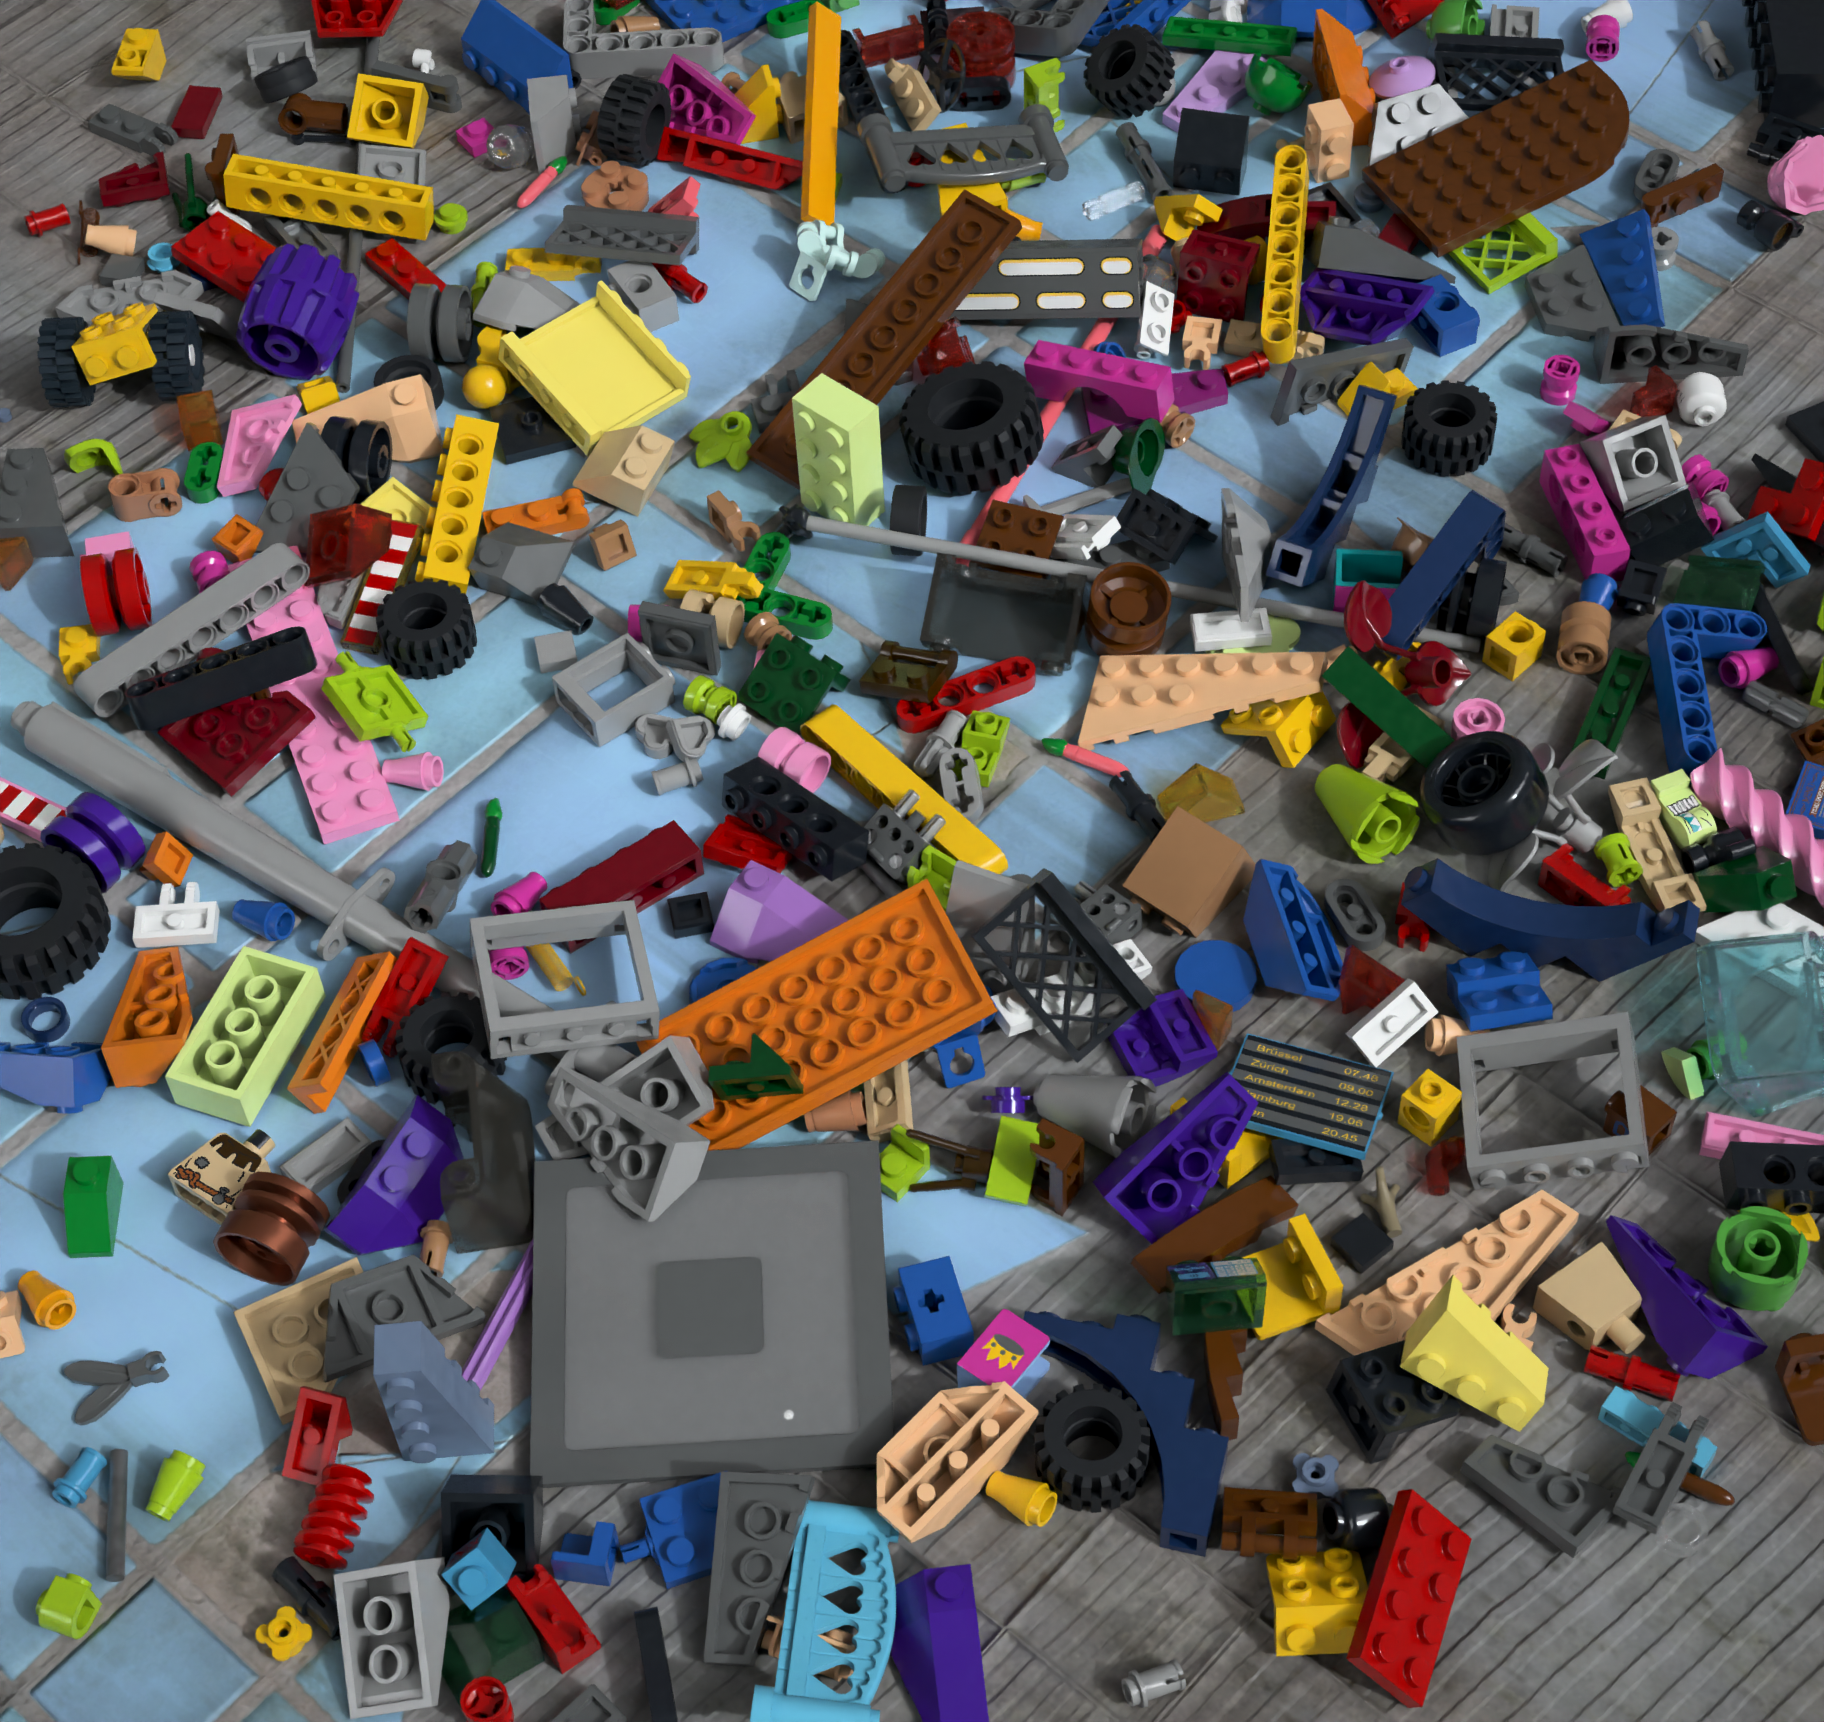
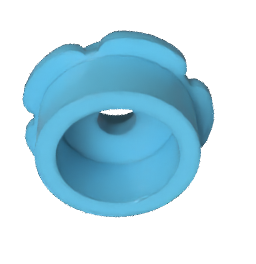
M165 242L157 243L148 250L149 260L147 265L152 271H157L158 273L172 271L180 264V261L172 257V244Z

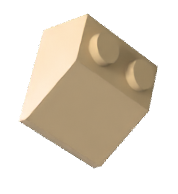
M643 425L604 432L574 479L572 486L638 517L669 467L675 441Z

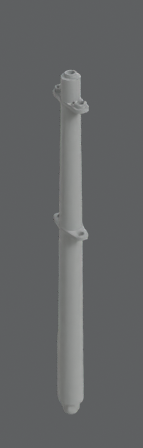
M25 701L19 704L13 711L11 726L24 737L25 746L30 752L328 925V929L317 946V955L326 961L334 959L353 940L376 954L390 951L398 960L407 940L413 937L450 956L434 985L436 989L443 993L450 992L451 996H457L459 992L468 993L470 1000L475 996L480 998L472 959L427 932L423 934L412 930L407 920L382 905L395 882V874L387 868L379 869L357 890L176 781L164 766L57 703L52 702L42 707L34 701ZM492 972L500 1017L555 1011ZM610 1001V1002H608L606 1005H608V1004H617V1003L614 1002V1001ZM617 1044L547 1052L561 1061L549 1076L545 1085V1093L550 1096L559 1067H567L578 1073H583L600 1083L637 1058V1056Z

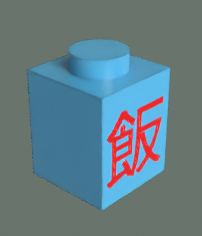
M486 1528L451 1555L441 1576L472 1611L508 1583L517 1562L491 1531Z

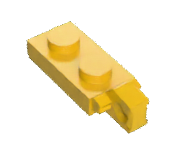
M545 248L507 249L505 270H509L510 266H523L531 270L530 274L543 277L547 281H575V276L582 273H601L602 259L545 253Z
M678 560L663 591L670 599H683L690 589L712 594L715 601L722 596L736 600L737 596L744 599L758 598L764 585L758 581L753 572H747L746 569L740 568L736 562Z

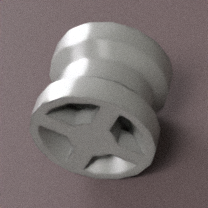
M1653 227L1651 229L1657 271H1664L1674 265L1675 250L1678 248L1679 237L1677 233L1667 227Z

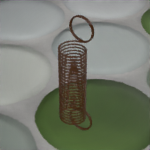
M79 200L81 241L80 247H78V265L81 264L80 252L86 257L97 255L98 248L85 245L87 225H99L100 222L99 212L93 208L83 210L82 200Z

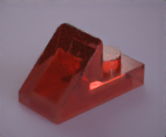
M1355 946L1347 947L1339 980L1342 1013L1346 1015L1364 1005L1374 1009L1405 980Z

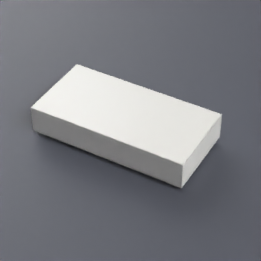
M1254 608L1249 622H1241L1237 610L1190 614V627L1195 652L1265 646L1272 643V633L1266 608Z

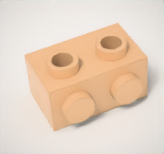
M1340 98L1308 105L1304 150L1307 156L1308 171H1311L1316 183L1349 177L1354 123Z

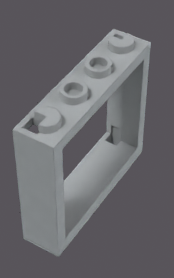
M634 900L469 919L470 948L491 1059L659 1039L660 1011ZM626 934L641 1001L500 1017L488 950ZM646 1020V1023L637 1024V1021ZM509 1037V1040L499 1041V1038Z
M1628 1012L1457 1037L1467 1169L1475 1190L1495 1187V1190H1498L1508 1185L1522 1183L1543 1184L1552 1179L1567 1177L1582 1179L1597 1173L1612 1171L1626 1173L1627 1169L1650 1167L1635 1038ZM1620 1052L1629 1129L1628 1135L1482 1154L1475 1072Z

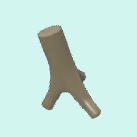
M1377 1166L1375 1168L1377 1198L1363 1193L1360 1199L1372 1205L1379 1214L1384 1233L1390 1238H1394L1402 1234L1395 1208V1197L1400 1187L1397 1184H1393L1388 1190L1384 1168Z

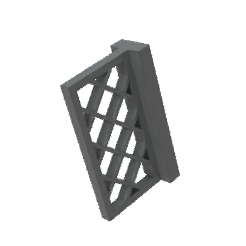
M566 205L563 208L562 223L545 242V253L681 265L688 253L697 254L699 251V217Z

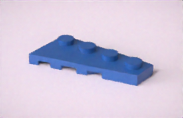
M1642 209L1579 234L1623 325L1645 324L1664 327L1665 320L1651 222L1646 210Z

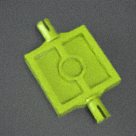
M343 651L338 654L335 661L344 673L326 677L321 689L358 740L361 742L390 736L393 737L402 752H406V750L408 752L416 746V741L408 731L424 728L429 716L391 665L374 668L362 667L356 663L349 651L345 653Z

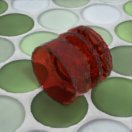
M987 11L970 12L957 17L951 22L946 31V38L956 42L963 52L966 64L965 77L1002 76L1009 81L1010 88H1012L1016 80L1014 25L1006 17ZM952 48L948 64H951L954 70L961 71L958 54ZM993 91V95H999V91ZM962 92L961 96L966 97L967 92Z

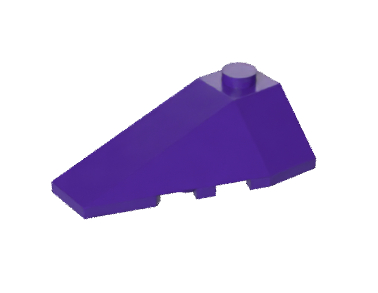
M1226 1072L1125 1149L1092 1182L1102 1196L1153 1244L1165 1234L1200 1212V1204L1209 1188H1213L1220 1176L1218 1171L1229 1150L1235 1148L1258 1102Z
M1613 1215L1609 1216L1606 1220L1608 1229L1628 1276L1641 1295V1307L1655 1340L1669 1355L1666 1361L1674 1370L1683 1376L1693 1374L1711 1379L1764 1353L1768 1348L1767 1344L1732 1308L1726 1307L1723 1310L1716 1303L1706 1298L1704 1295L1709 1288L1699 1279H1694L1683 1270L1673 1268L1677 1263L1676 1258L1637 1223Z

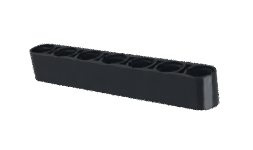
M841 30L839 86L847 99V106L857 128L860 121L870 114L879 113L885 116L886 114L852 33L847 30ZM864 146L868 158L873 167V170L875 172V175L877 177V180L879 182V185L884 192L891 194L898 193L904 190L909 185L910 181L905 182V186L901 190L896 192H890L886 188H884L878 176L869 149Z

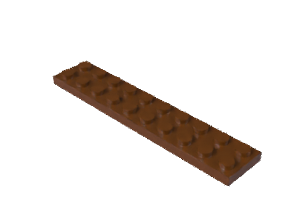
M964 189L794 396L823 373L875 405H878L1022 229L1021 221ZM791 398L746 453L751 461L800 490Z

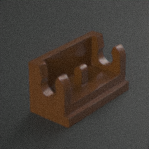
M1042 1118L1036 1127V1131L1039 1133V1144L1030 1143V1152L1035 1158L1039 1159L1037 1173L1045 1180H1049V1190H1043L1038 1185L1031 1184L1030 1192L1034 1198L1055 1208V1213L1063 1216L1084 1185V1138Z

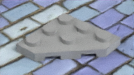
M177 270L161 272L162 278L142 281L141 276L115 280L113 281V286L93 289L92 285L76 288L55 308L59 318L83 317L89 327L93 324L91 320L102 313L112 312L114 316L123 313V309L138 302H143L144 306L153 304L156 292L160 290L196 300L204 293L201 281ZM156 305L158 312H165L163 309ZM150 321L143 327L148 341H150L148 338V332L151 330L149 326Z

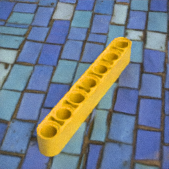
M1286 145L1280 148L1275 157L1261 321L1264 353L1268 361L1273 364L1287 363L1294 357L1296 352L1309 189L1306 151L1298 145Z
M832 704L800 726L805 742L813 743L828 752L831 756L830 766L878 809L883 803L894 808L910 789L914 790L920 796V799L906 814L905 818L908 819L915 810L921 812L926 817V820L917 829L919 832L935 814L942 816L946 821V824L930 841L937 850L956 861L960 860L997 874H1002L1008 869V862L1004 853L992 840L840 707Z

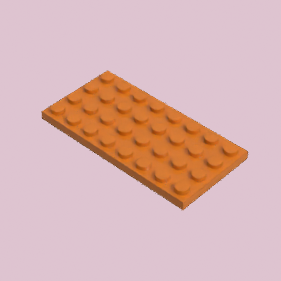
M925 879L659 1021V1039L636 1041L641 1054H643L670 1035L689 1037L709 1072V1066L725 1065L729 1061L749 1063L752 1035L756 1034L791 1066L804 1086L802 1094L722 1101L712 1088L715 1109L689 1125L690 1128L710 1140L707 1151L740 1149L992 1015L998 1010L928 879Z

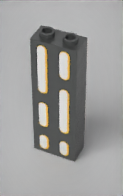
M1142 239L1011 241L947 320L1140 317L1144 292Z

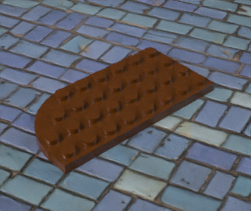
M1589 60L1362 169V180L1438 258L1576 191L1602 176L1614 165V159L1621 149L1625 148L1630 121L1628 104L1619 86L1598 65Z

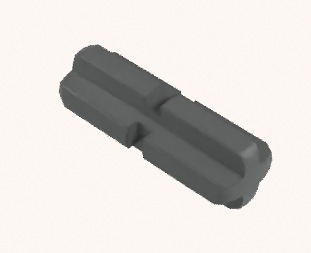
M1751 681L1746 686L1742 699L1748 704L1765 713L1773 712L1772 717L1795 729H1800L1806 722L1809 710L1806 707L1785 696L1779 698L1778 692L1757 681Z

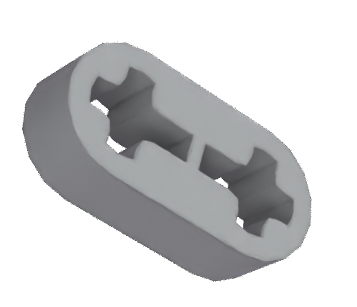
M952 748L942 755L939 763L944 799L972 823L981 816L984 807L978 766L973 756L967 750ZM961 759L964 765H968L962 768L963 780L958 781L953 770H949L955 767V761ZM965 790L968 799L974 803L969 804L968 811L962 813L959 807L955 806L961 804L960 791Z

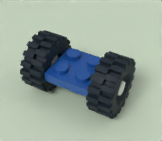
M190 310L157 312L149 323L151 330L148 332V338L150 339L148 342L157 359V363L150 368L153 370L152 379L155 382L156 393H158V397L162 401L199 400L203 393V374H205V367L203 366L204 352H202L201 348L203 344L202 338L199 336L200 328L199 324H196V316ZM83 317L45 318V320L41 321L42 326H39L40 337H38L37 341L39 345L37 354L38 359H40V366H38L39 374H42L41 384L42 388H45L44 395L46 400H49V405L53 406V408L92 405L91 402L94 401L93 393L96 392L95 384L89 385L71 347L81 337L80 332L88 327L87 322L84 321Z

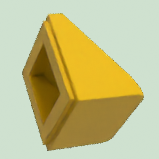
M328 375L297 384L298 386H296L307 414L340 401L335 382Z

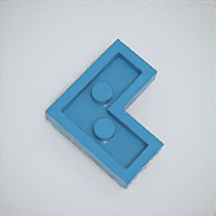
M1768 511L1714 535L1713 541L1701 547V550L1722 576L1736 570L1735 563L1748 558L1750 563L1755 562L1775 588L1808 575L1811 566Z

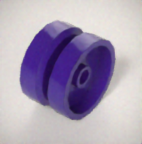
M89 792L79 794L66 807V817L58 816L54 818L41 831L40 835L44 848L46 845H52L62 848L63 853L69 851L80 857L81 862L86 863L93 871L102 894L106 893L120 879V869L127 870L132 868L145 855L146 849L142 837L133 824L111 803Z

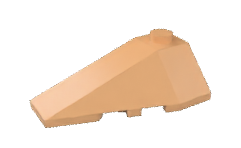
M421 374L379 385L294 419L292 422L297 443L306 423L311 422L315 424L321 436L325 423L332 416L353 418L358 425L362 420L366 419L384 421L389 426L392 437V460H397L399 463H413L440 456L441 453L445 454L442 448L443 443L431 388Z

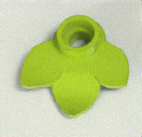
M732 411L724 414L720 419H707L694 427L689 438L699 443L695 452L699 468L707 467L724 458L731 468L737 472H740L747 465L750 459L746 452L752 446L749 439L752 424L746 414ZM734 425H738V426H737L736 428H734V429H729L730 427H732V426H734Z

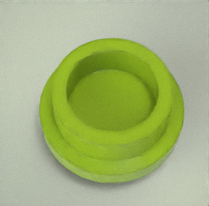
M444 204L434 213L436 226L445 234H457L466 227L468 220L467 210L459 204Z

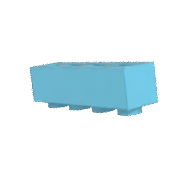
M1615 1386L1601 1406L1598 1420L1644 1448L1653 1429L1659 1428L1665 1415L1657 1407L1647 1405L1639 1400L1629 1390H1623ZM1679 1421L1673 1427L1670 1436L1685 1443L1689 1435V1429ZM1704 1436L1701 1438L1697 1447V1455L1688 1471L1699 1477L1703 1476L1713 1461L1718 1448L1708 1438Z

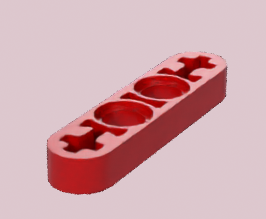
M1015 656L948 680L930 703L933 711H931V706L927 703L901 699L896 707L898 726L907 733H921L940 726L950 710H956L967 716L973 710L980 711L1026 694L1035 686V665L1026 657ZM987 683L992 685L994 689L988 693H979L974 690V687L978 684ZM946 696H953L959 702L953 706H944L939 703V700Z

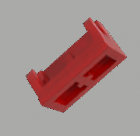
M1568 843L1563 844L1552 855L1542 860L1538 885L1565 905L1614 906L1631 903V898L1627 896L1631 892L1628 886L1622 885L1615 891L1573 861L1574 857L1570 853L1574 848Z
M536 1564L533 1567L535 1575L531 1580L523 1583L515 1575L508 1580L506 1587L512 1605L561 1674H564L601 1649L602 1646L552 1575L548 1574L542 1564Z

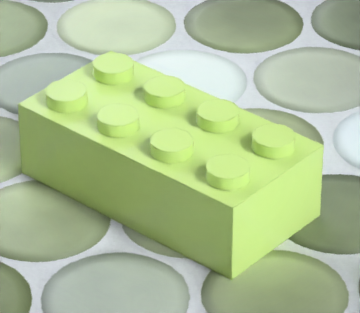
M821 373L792 397L801 503L810 511H816L827 519L868 526L885 511L879 406Z
M243 946L186 1040L185 1045L165 1075L175 1103L251 1127L326 997L318 969Z

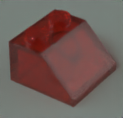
M352 504L310 514L306 558L310 574L304 587L312 588L356 579L389 551L392 538V514L360 504Z

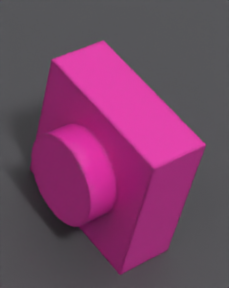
M484 117L456 130L457 141L474 158L502 145L501 134Z
M1571 400L1563 411V414L1573 419L1570 426L1586 436H1589L1592 431L1598 434L1606 432L1612 424L1585 406Z

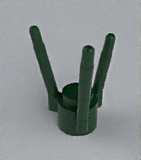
M186 153L187 200L182 205L176 192L172 193V199L179 217V227L191 232L211 216L206 211L208 205L200 197H195L191 154Z

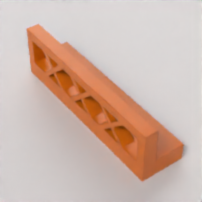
M390 951L356 958L287 1087V1090L314 1114L326 1112L358 1050L357 1045L362 1043V1033L373 1013L371 1009L397 961V958Z

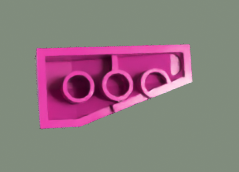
M673 53L658 80L659 83H663L668 88L671 99L669 128L740 145L756 115L718 78L701 65Z

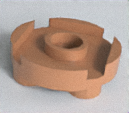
M617 161L602 163L600 169L591 173L581 185L582 198L585 206L642 211L649 202L647 175L635 168L620 165Z

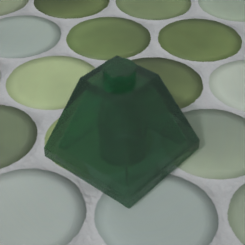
M504 1586L472 1611L465 1603L449 1611L442 1676L460 1709L461 1693L465 1686L473 1679L489 1676L500 1680L504 1685L545 1661L537 1635L516 1599Z

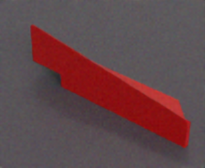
M665 126L657 155V160L681 162L685 167L777 191L784 189L801 178L803 171V161Z

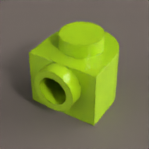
M67 1573L65 1578L56 1575L49 1589L44 1590L38 1599L36 1614L39 1616V1625L44 1629L73 1639L82 1638L89 1630L102 1605L91 1590L92 1584L76 1574Z

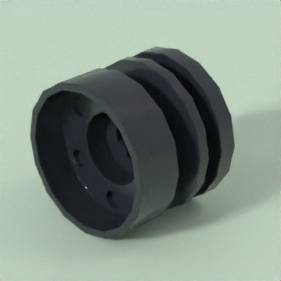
M1482 557L1475 573H1470L1467 569L1429 620L1427 628L1437 630L1441 614H1447L1446 632L1452 633L1458 618L1464 617L1466 618V635L1486 639V636L1495 629L1507 562Z

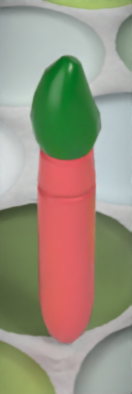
M560 156L552 160L548 168L526 188L518 198L517 206L519 208H525L530 205L554 178L564 171L568 162L566 156Z
M1042 739L1043 747L1055 756H1065L1072 761L1111 776L1117 774L1118 777H1122L1120 772L1129 771L1125 765L1116 760L1069 744L1064 739Z

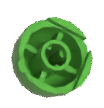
M1444 0L1439 3L1431 19L1426 24L1428 39H1431L1432 42L1435 33L1484 35L1485 20L1478 19L1477 9H1483L1481 1Z

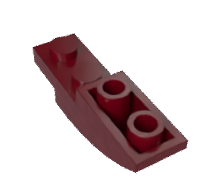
M1272 194L1243 197L1218 204L1217 206L1223 209L1219 221L1203 223L1202 226H1197V230L1239 240L1259 236L1265 241L1266 237H1269ZM1336 201L1307 202L1305 238H1311L1318 221L1328 222L1329 216H1336Z

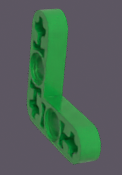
M769 532L762 535L743 568L747 572H753L754 574L765 572L770 576L765 580L759 581L764 587L758 598L744 599L737 596L736 600L742 601L745 604L744 622L749 623L759 613L772 612L776 608L784 607L790 610L789 614L775 617L778 619L779 625H784L792 635L795 634L799 637L813 640L827 637L832 632L833 619L831 609L826 604L774 591L791 559L789 538L780 532ZM768 552H773L771 560L768 558Z

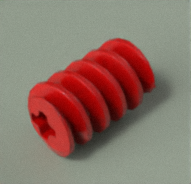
M328 1464L322 1471L323 1480L316 1485V1497L309 1502V1513L301 1521V1528L303 1530H300L294 1538L296 1547L293 1548V1552L301 1560L316 1567L344 1570L347 1568L348 1563L338 1552L349 1554L354 1550V1544L345 1536L357 1537L361 1533V1527L351 1520L363 1521L367 1518V1510L358 1503H373L374 1494L365 1488V1486L372 1484V1479L367 1473L357 1468L342 1464Z

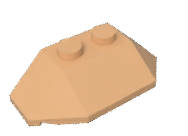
M1005 1381L992 1383V1385L968 1386L939 1391L877 1453V1513L910 1543L944 1528L987 1485L992 1474L997 1470L1000 1471L1009 1462L1038 1416L1039 1411Z

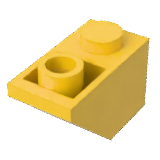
M127 28L111 69L112 75L126 80L159 81L167 60L158 29Z
M769 64L762 65L734 94L756 115L741 144L779 138L778 124L783 123L781 104H776V98L781 97L778 77L772 78Z

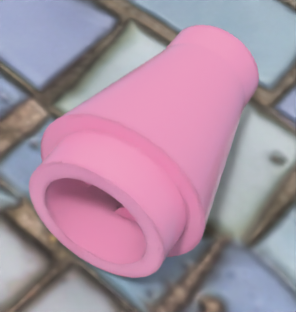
M430 752L398 759H386L382 766V776L385 777L386 783H397L430 791L433 787H439L443 780L444 769L442 760L439 756H433Z

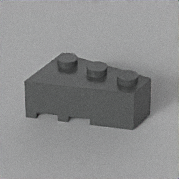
M44 448L7 449L0 481V556L2 559L74 556L55 479Z

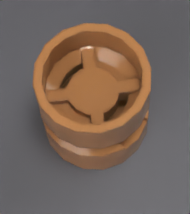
M1582 601L1568 605L1562 611L1556 659L1564 670L1573 674L1587 675L1600 671L1606 665L1609 646L1607 641L1610 636L1612 618L1605 607L1595 602Z

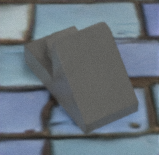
M1113 424L1068 444L1051 468L1059 475L1091 487L1103 486L1115 471L1111 458L1116 453L1115 445L1123 435Z

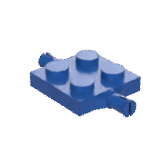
M721 1472L640 1498L641 1509L646 1521V1537L619 1545L624 1564L651 1555L652 1559L661 1569L667 1589L711 1575Z

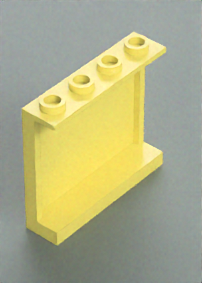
M602 280L597 282L595 297L521 339L511 331L502 336L500 340L498 359L565 433L572 438L587 457L592 453L604 432L639 426L685 399L688 394L691 375L686 366L681 362H677L667 351L663 341L655 338L645 327L642 319L637 314H633L623 304L619 294L614 290H610Z

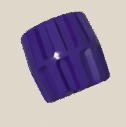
M284 244L267 256L249 287L236 332L239 346L243 347L248 354V358L256 365H260L274 375L298 380H310L314 375L321 376L327 371L348 334L359 298V292L355 291L357 278L354 273L343 272L340 268L341 260L333 254L323 257L320 255L317 247L308 244L300 245L298 250L294 245Z

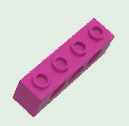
M1574 444L1544 450L1539 482L1584 579H1588V576L1591 574L1601 573L1610 576L1616 582L1623 581L1631 549L1581 445Z

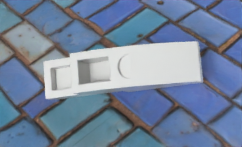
M1131 939L1113 945L1141 980L1151 973L1153 967ZM1068 961L1062 962L1058 974L1044 978V983L1066 985ZM1075 962L1073 985L1094 987L1096 968L1092 963ZM1103 978L1102 987L1111 988ZM1026 988L1035 998L1036 988ZM1015 989L991 996L998 1010L994 1019L1007 1037L1031 1029H1035L1040 1036L1050 1032ZM1043 989L1041 1007L1046 1013L1063 1014L1065 990ZM1072 991L1070 1014L1087 1015L1091 1013L1094 993ZM1101 993L1100 1008L1119 996L1117 994ZM1052 1019L1061 1028L1062 1020Z

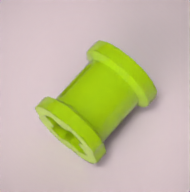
M1623 833L1607 835L1594 846L1596 857L1603 860L1608 870L1606 878L1613 887L1627 886L1639 879L1643 873L1641 864L1633 859L1629 850L1630 841L1627 835Z

